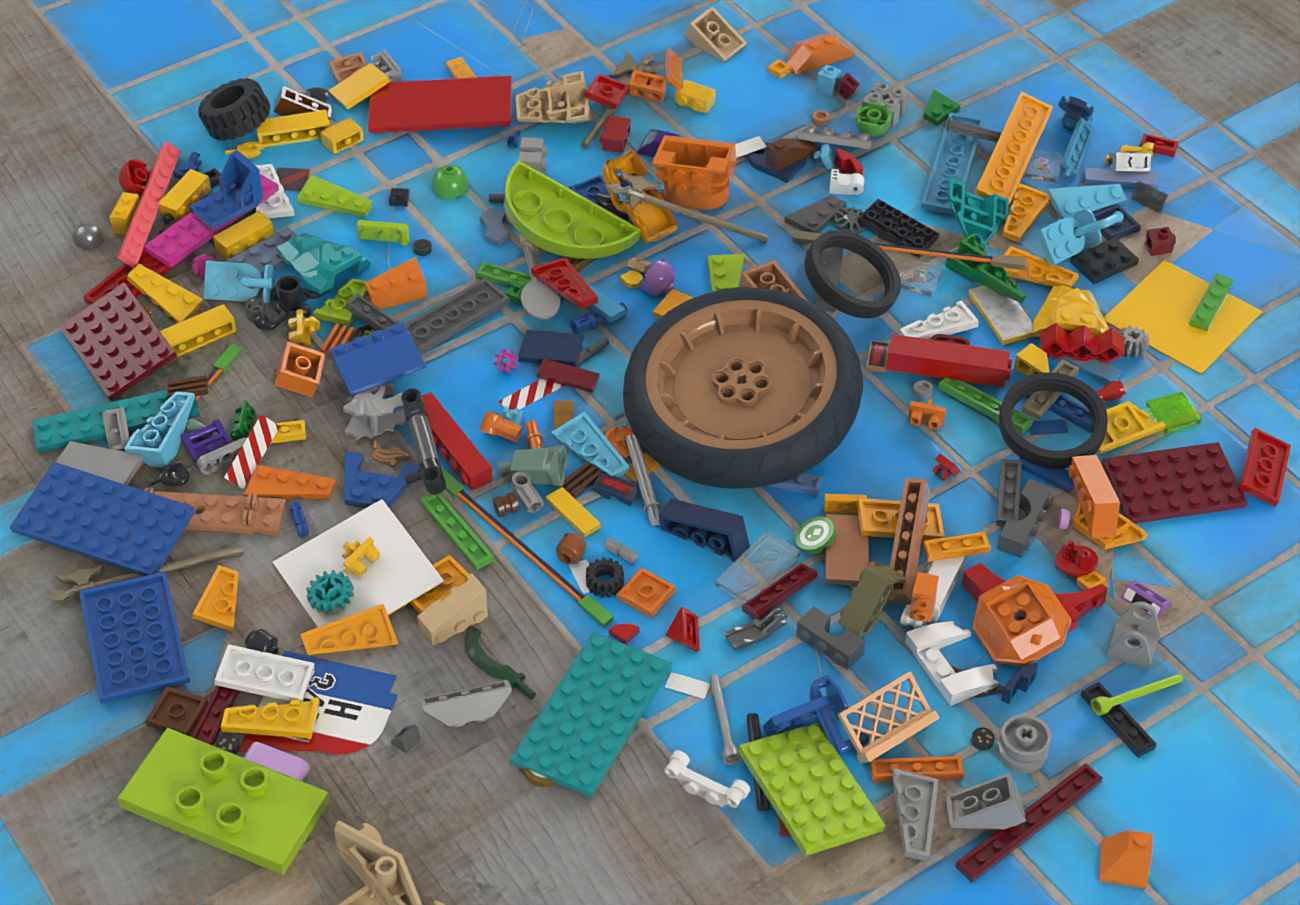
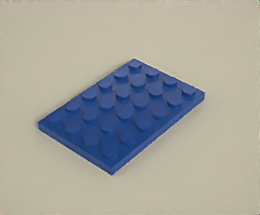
M166 571L79 591L101 704L165 689L167 686L174 687L190 683Z

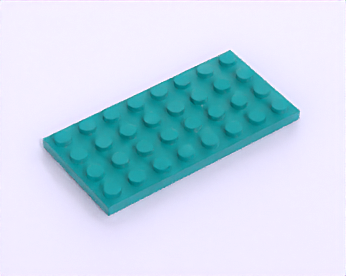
M593 632L511 756L510 764L520 769L525 768L554 780V783L592 798L672 669V663Z

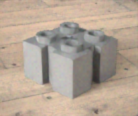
M877 82L872 88L871 94L868 93L863 99L862 107L867 106V103L870 102L887 106V110L892 112L889 128L893 129L899 121V116L902 117L908 110L910 93L898 88L892 90L890 85Z
M522 137L518 160L546 175L544 171H547L548 160L544 158L547 157V146H544V138Z

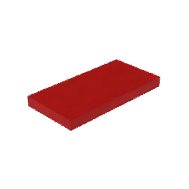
M1254 428L1251 431L1238 489L1275 507L1279 503L1291 445Z

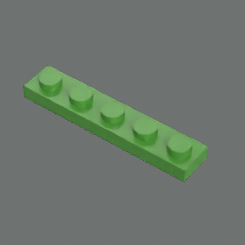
M944 378L939 382L938 389L999 423L1001 401L964 381ZM1013 409L1012 418L1014 425L1022 435L1032 426L1034 419Z
M441 493L430 494L420 499L421 506L476 571L494 562V556Z

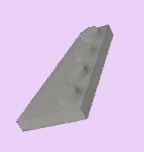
M894 768L892 778L904 856L927 862L930 856L939 779Z

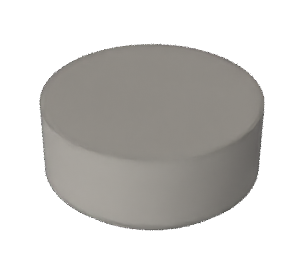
M926 380L917 381L913 386L914 396L919 399L930 398L933 394V385Z

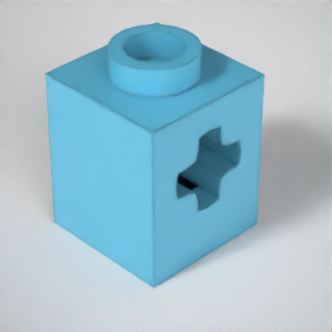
M826 64L818 73L817 90L832 96L836 92L834 87L841 79L842 70Z

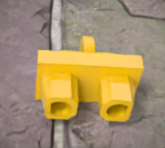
M302 309L296 310L297 317L288 319L289 327L293 331L289 333V339L294 344L303 343L305 347L311 346V334L320 329V322L312 316L305 318Z
M368 537L361 545L357 540L353 544L349 542L343 544L345 552L342 554V557L347 559L343 563L345 566L343 572L347 575L351 572L360 578L367 570V566L361 561L366 558L371 563H374L380 557V552L374 546V540L371 537Z

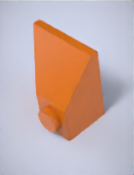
M1127 830L1103 838L1101 841L1098 881L1146 889L1152 857L1153 834Z

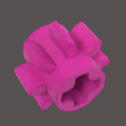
M203 254L193 259L195 264L191 268L194 274L200 273L201 277H204L206 261L215 260L213 256L208 258L206 254Z
M504 348L501 349L502 355H494L498 359L493 364L500 367L499 372L506 369V372L510 373V367H518L515 361L519 357L513 355L514 350L507 353ZM503 359H509L510 362L503 363Z

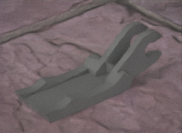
M776 608L764 619L760 617L758 620L755 619L748 624L734 627L723 633L734 649L737 650L770 637L772 632L787 623L786 620H781L788 618L786 614L776 615L783 611L782 608Z

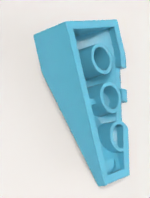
M175 392L160 407L161 411L154 418L150 416L146 420L147 424L141 430L137 429L132 434L124 448L125 451L142 455L143 463L150 467L164 468V466L172 463L178 452L181 442L180 435L184 433L195 394Z

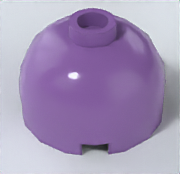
M662 258V262L657 261L644 275L647 278L645 282L641 280L638 285L651 296H660L663 293L668 294L675 287L673 282L675 281L676 273L670 263Z

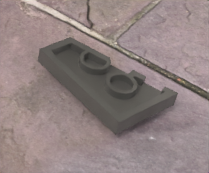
M830 195L785 216L784 222L801 231L820 233L834 220L836 211H839L842 207L846 208V202Z

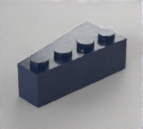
M671 498L658 514L663 531L684 540L690 538L697 546L702 548L706 545L715 549V554L731 556V561L736 563L740 562L750 548L743 516Z

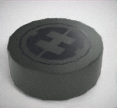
M419 239L413 243V252L418 256L429 255L432 252V244L426 239Z

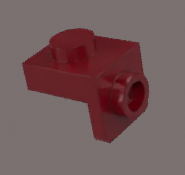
M847 72L835 85L834 89L845 99H848L856 91L859 83Z

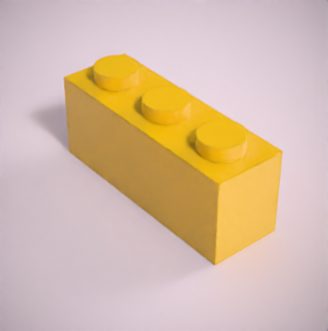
M190 169L158 203L161 217L170 213L178 221L188 213L190 205L200 201L209 194L211 190L209 176Z
M258 211L214 235L215 250L227 260L274 234L273 223Z

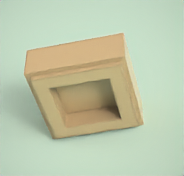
M637 257L630 259L627 266L644 273L653 264Z

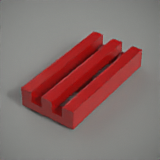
M1144 134L1139 147H1142L1145 143H1153V150L1147 151L1175 157L1179 142Z

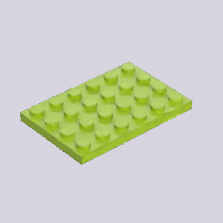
M818 723L739 745V754L804 856L884 831L886 825L834 747L829 743Z

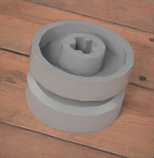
M1025 714L1009 718L1003 724L997 749L998 757L1002 764L1011 771L1020 774H1030L1040 770L1045 765L1052 739L1050 729L1045 722L1035 716Z

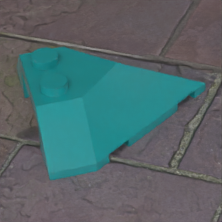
M953 178L948 179L947 197L964 237L966 238L972 233L976 236L975 240L985 246L998 230L1002 221L1008 217L1009 199L997 194L983 198L965 191L964 182Z

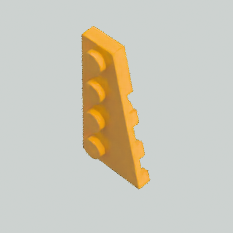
M384 603L300 634L308 655L399 645Z

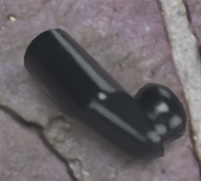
M170 213L162 217L165 227L159 231V235L176 222Z

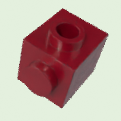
M1169 227L1147 230L1144 244L1151 256L1172 253L1176 244V236L1172 234Z

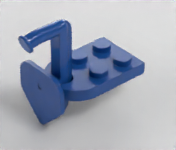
M829 675L818 678L811 684L810 702L775 715L762 726L766 735L772 732L776 735L786 731V728L792 724L794 727L806 723V720L811 718V716L816 715L827 740L838 754L855 748L851 739L843 740L831 714V711H833L836 718L840 720L837 714L849 707L841 688ZM826 687L827 696L822 697L819 689ZM860 732L859 735L861 745L869 741V735Z

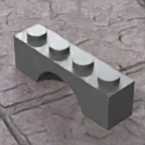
M1028 479L1021 493L1019 507L1025 511L1027 517L1019 521L1006 522L999 535L998 550L1020 558L1024 550H1029L1032 542L1030 538L1031 536H1036L1039 529L1038 522H1043L1046 515L1045 509L1050 508L1053 496H1050L1052 487Z

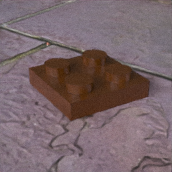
M167 686L147 717L146 724L149 727L162 731L170 728L189 736L208 704L207 698Z

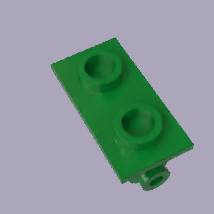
M244 400L243 406H239L235 410L233 421L235 424L232 425L230 432L231 438L235 441L240 438H248L252 431L254 418L256 417L254 408L246 400Z

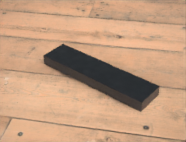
M1100 682L1082 690L1080 695L1090 706L1094 698L1100 696L1113 697ZM1120 704L1113 706L1108 713L1100 716L1137 758L1156 748L1157 743Z

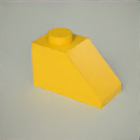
M1031 343L1016 355L1014 369L1026 377L1038 373H1049L1047 353Z

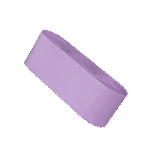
M254 742L243 757L302 782L310 771V765L305 760L258 742Z

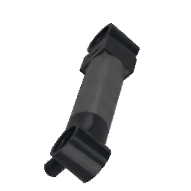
M411 388L403 392L401 400L404 405V413L409 424L421 472L405 477L407 484L423 480L427 491L435 495L445 490L446 481L437 454L425 402L420 391Z

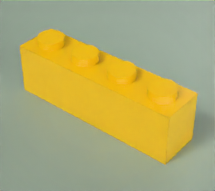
M321 110L268 118L265 122L261 123V126L256 128L259 143L269 147L321 139L320 132L330 128L327 111Z
M223 304L163 329L160 332L178 357L237 331L234 317Z

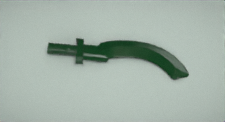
M469 627L466 633L465 644L467 652L474 663L488 674L508 680L511 689L516 687L527 698L532 700L536 693L524 684L523 681L526 676L521 672L517 674L509 665L503 666L491 659L481 646V630Z

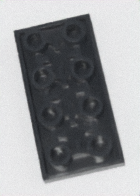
M877 199L857 219V222L863 227L898 246L928 249L940 235V233L932 228L927 227L880 199ZM910 253L917 258H920L922 256L921 254Z

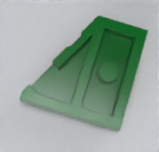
M933 90L923 118L938 126L948 119L949 113H957L960 110V104Z

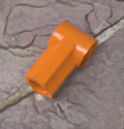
M486 410L479 430L517 442L523 426Z

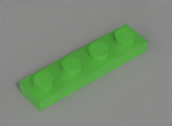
M1215 274L1190 319V326L1208 331L1233 286L1234 279Z

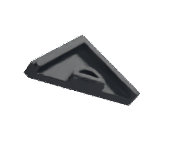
M596 193L594 199L604 209L629 222V215L616 209L610 196ZM618 198L620 204L623 202L629 204V201Z

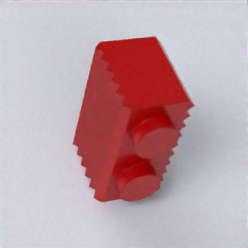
M610 116L609 120L605 121L604 133L601 132L599 140L602 143L603 151L620 152L621 154L624 152L631 131V118Z

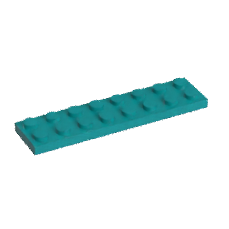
M162 390L32 420L38 453L65 448L70 441L86 443L107 438L102 413L103 411L120 407L125 409L129 433L137 429L141 430L147 424L146 420L150 416L154 418L161 411L160 407L168 400L167 390ZM196 397L191 407L189 419L200 417Z

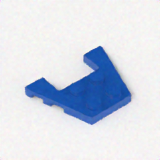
M346 451L345 505L367 508L383 499L386 505L390 507L401 496L402 490L412 484H407L405 477L421 472L420 466L404 462L398 477L361 471L360 468L364 461V455Z

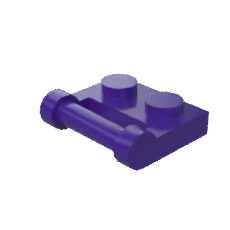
M219 419L192 433L180 435L196 467L197 460L201 456L232 443ZM215 431L218 433L196 444L192 442Z

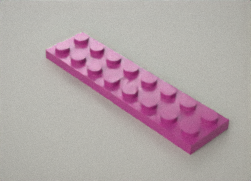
M260 174L263 199L260 203H262L279 190V185ZM248 212L212 231L195 215L189 213L144 245V251L171 268Z

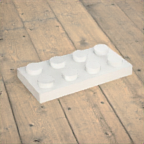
M228 644L215 678V685L286 701L300 700V702H303L314 671V663Z

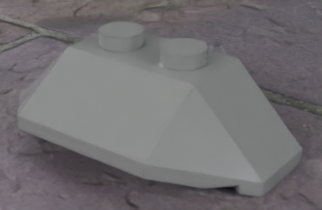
M508 680L424 697L419 700L422 709L448 726L460 727L465 725L466 722H483L489 717H493L512 689Z

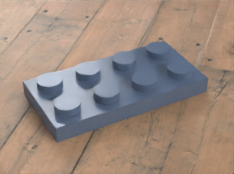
M286 227L227 259L226 262L251 264L264 277V270L267 264L273 266V272L287 265L276 252V247L298 235L289 227Z

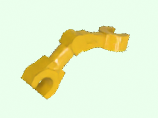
M1145 143L1142 147L1124 145L1118 153H1151L1152 158V151L1147 150H1153V143ZM1109 154L1106 156V164L1113 161V159L1109 158Z

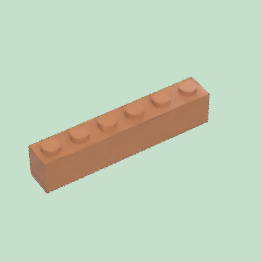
M905 478L890 568L907 579L904 584L899 582L892 594L895 597L892 601L889 600L890 604L907 605L911 603L930 496V489L926 479Z

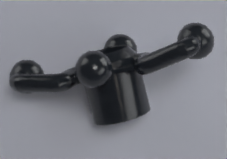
M291 275L283 276L277 280L276 286L271 289V296L279 302L275 306V310L279 315L269 323L266 315L259 314L254 318V325L258 329L273 330L287 318L289 311L302 309L303 316L308 318L311 315V308L309 305L303 304V302L307 299H317L329 293L330 289L322 294L316 291L311 292L309 289L301 287V281L298 277Z

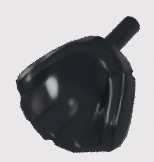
M315 87L306 90L302 94L325 103L329 96V91L324 88Z
M176 461L164 466L160 472V477L148 481V484L152 486L162 482L166 486H181L188 482L190 474L181 462Z

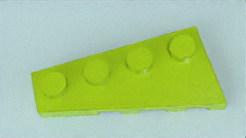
M310 175L297 196V202L300 204L364 218L367 217L373 207L372 200L314 175Z
M745 254L708 255L712 292L739 287Z

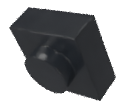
M391 188L389 206L408 207L410 189Z

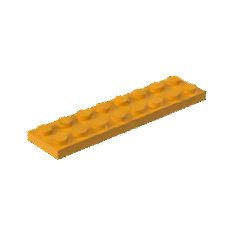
M1023 92L1020 93L975 189V194L984 198L997 194L1008 198L1010 205L1053 109L1052 106Z

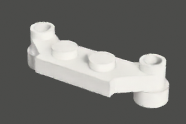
M679 750L674 751L669 758V764L664 770L666 775L676 778L682 784V788L688 793L696 794L706 799L707 802L722 808L724 805L736 808L741 800L745 799L751 791L750 786L742 780H735L732 786L727 788L688 769L686 766L690 759L684 752Z

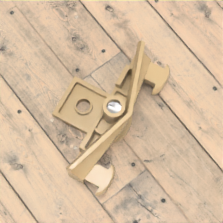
M341 821L336 823L334 833L338 855L366 885L339 905H422L402 854L385 846L380 834L373 826L362 823L361 830L358 831ZM439 901L432 902V905H445Z

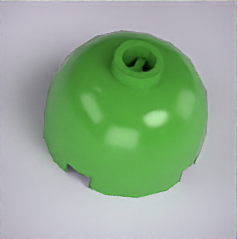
M870 102L864 107L861 105L856 112V125L861 133L870 134V137L881 136L890 127L892 112H889L887 106L880 103Z
M446 165L438 168L434 173L432 190L438 198L455 200L456 196L461 195L463 197L468 192V178L460 167Z

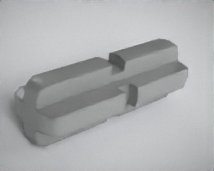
M608 538L605 542L607 550L616 555L620 554L621 558L630 563H634L638 559V552L627 546L623 547L624 544L613 538Z

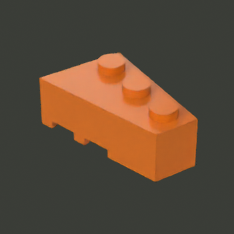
M416 257L365 282L367 300L379 309L427 299L426 280Z

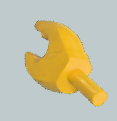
M246 142L238 145L235 150H225V155L238 150L247 159H254L260 156V150L265 149V144Z

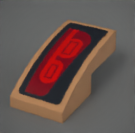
M870 341L866 370L886 373L890 343Z

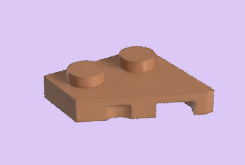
M361 52L329 61V67L337 84L367 65Z

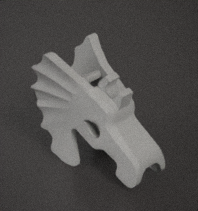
M386 382L352 395V398L348 397V404L343 406V412L350 413L353 417L345 429V436H352L356 441L364 436L372 439L374 436L382 435L385 431H394L396 425H404L406 417L404 411L393 412L394 409L403 407L401 400L403 393L385 399L386 395H393L395 392V385Z

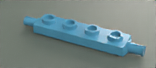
M1086 116L1085 120L1082 119L1076 124L1061 162L1062 169L1065 171L1063 175L1065 181L1078 174L1094 132L1091 128L1093 120L1091 116Z

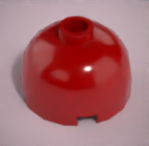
M131 159L123 165L119 171L118 180L126 193L138 194L139 197L142 196L151 171L146 168V163L138 159Z

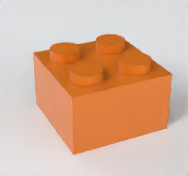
M287 342L280 357L274 386L312 398L319 385L325 354Z

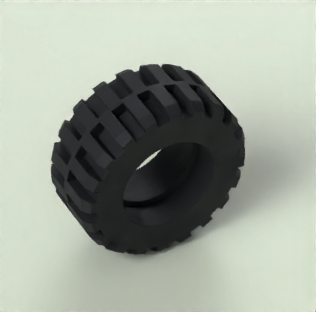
M240 78L236 81H229L227 84L224 83L219 88L212 90L210 94H207L199 105L198 115L212 138L219 141H227L229 139L234 140L237 137L241 138L261 126V123L265 122L267 116H269L271 106L257 81L249 78Z

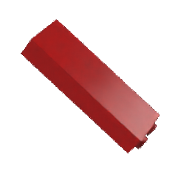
M892 334L886 370L1005 387V381L1010 380L1013 359H1009L1010 351Z

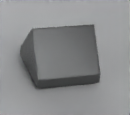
M410 725L404 727L391 740V744L407 753L421 739L417 726Z

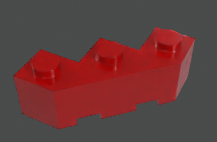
M1054 323L1040 331V348L1052 359L1072 357V360L1089 362V359L1100 360V363H1110L1125 355L1124 338L1113 327L1097 336L1085 325L1067 333L1060 325Z

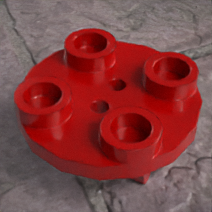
M1071 540L1068 541V546L1065 544L1062 546V549L1056 554L1055 558L1056 569L1072 576L1074 579L1093 572L1098 566V556L1095 551L1086 546L1074 545V542Z

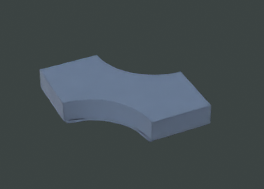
M490 207L480 216L481 224L487 229L484 234V240L500 246L510 236V231L503 226L506 219L505 213Z

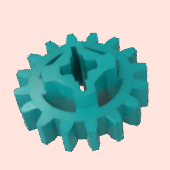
M332 570L331 574H327L324 571L322 577L316 575V581L310 580L311 587L306 588L308 593L306 597L311 608H316L318 613L324 610L327 615L330 610L337 613V608L339 607L344 610V604L351 603L349 597H354L352 591L354 589L348 575L344 577L342 571L337 575L335 570Z

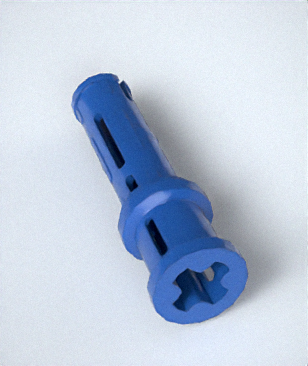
M623 302L619 303V305H621L622 307H624V308L626 309V314H627V307H626V305H625ZM597 312L593 314L585 313L583 317L570 319V326L574 334H581V331L592 330L597 324L605 322L607 319Z

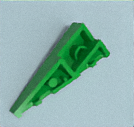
M972 233L961 240L960 246L953 251L956 253L989 256L985 251L984 245L979 244L975 240L976 236ZM947 258L945 267L1019 303H1022L1026 298V294L1021 293L1017 288V283L1008 278V273L1003 267L991 266V263L954 258Z

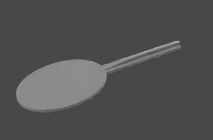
M525 245L523 251L532 282L528 283L521 292L522 306L534 318H552L559 311L560 297L555 290L531 274V267H535L530 246Z

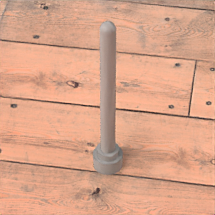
M712 674L710 680L724 741L722 758L725 764L733 765L741 760V755L738 752V748L733 744L719 676Z

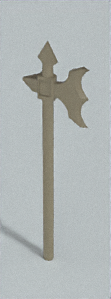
M652 52L642 57L643 61L639 62L638 65L633 62L631 54L624 53L625 59L617 63L616 71L608 76L611 78L620 77L625 73L633 72V70L656 74L657 72L648 65L650 62L655 61L654 53ZM607 108L582 142L581 146L586 149L615 109Z
M621 168L622 180L628 182L632 188H623L619 184H605L614 194L621 193L625 195L626 199L629 200L631 209L635 208L638 203L646 202L765 243L768 240V235L646 195L642 191L657 189L661 181L650 182L642 174L637 176L629 175Z
M238 545L164 564L158 573L165 571L167 573L243 553L242 546ZM101 562L93 568L78 567L69 574L55 573L56 578L60 582H69L76 585L73 586L74 588L66 591L60 589L47 599L64 601L67 597L76 596L79 599V591L143 576L129 573L93 583L90 580L102 572L104 563Z

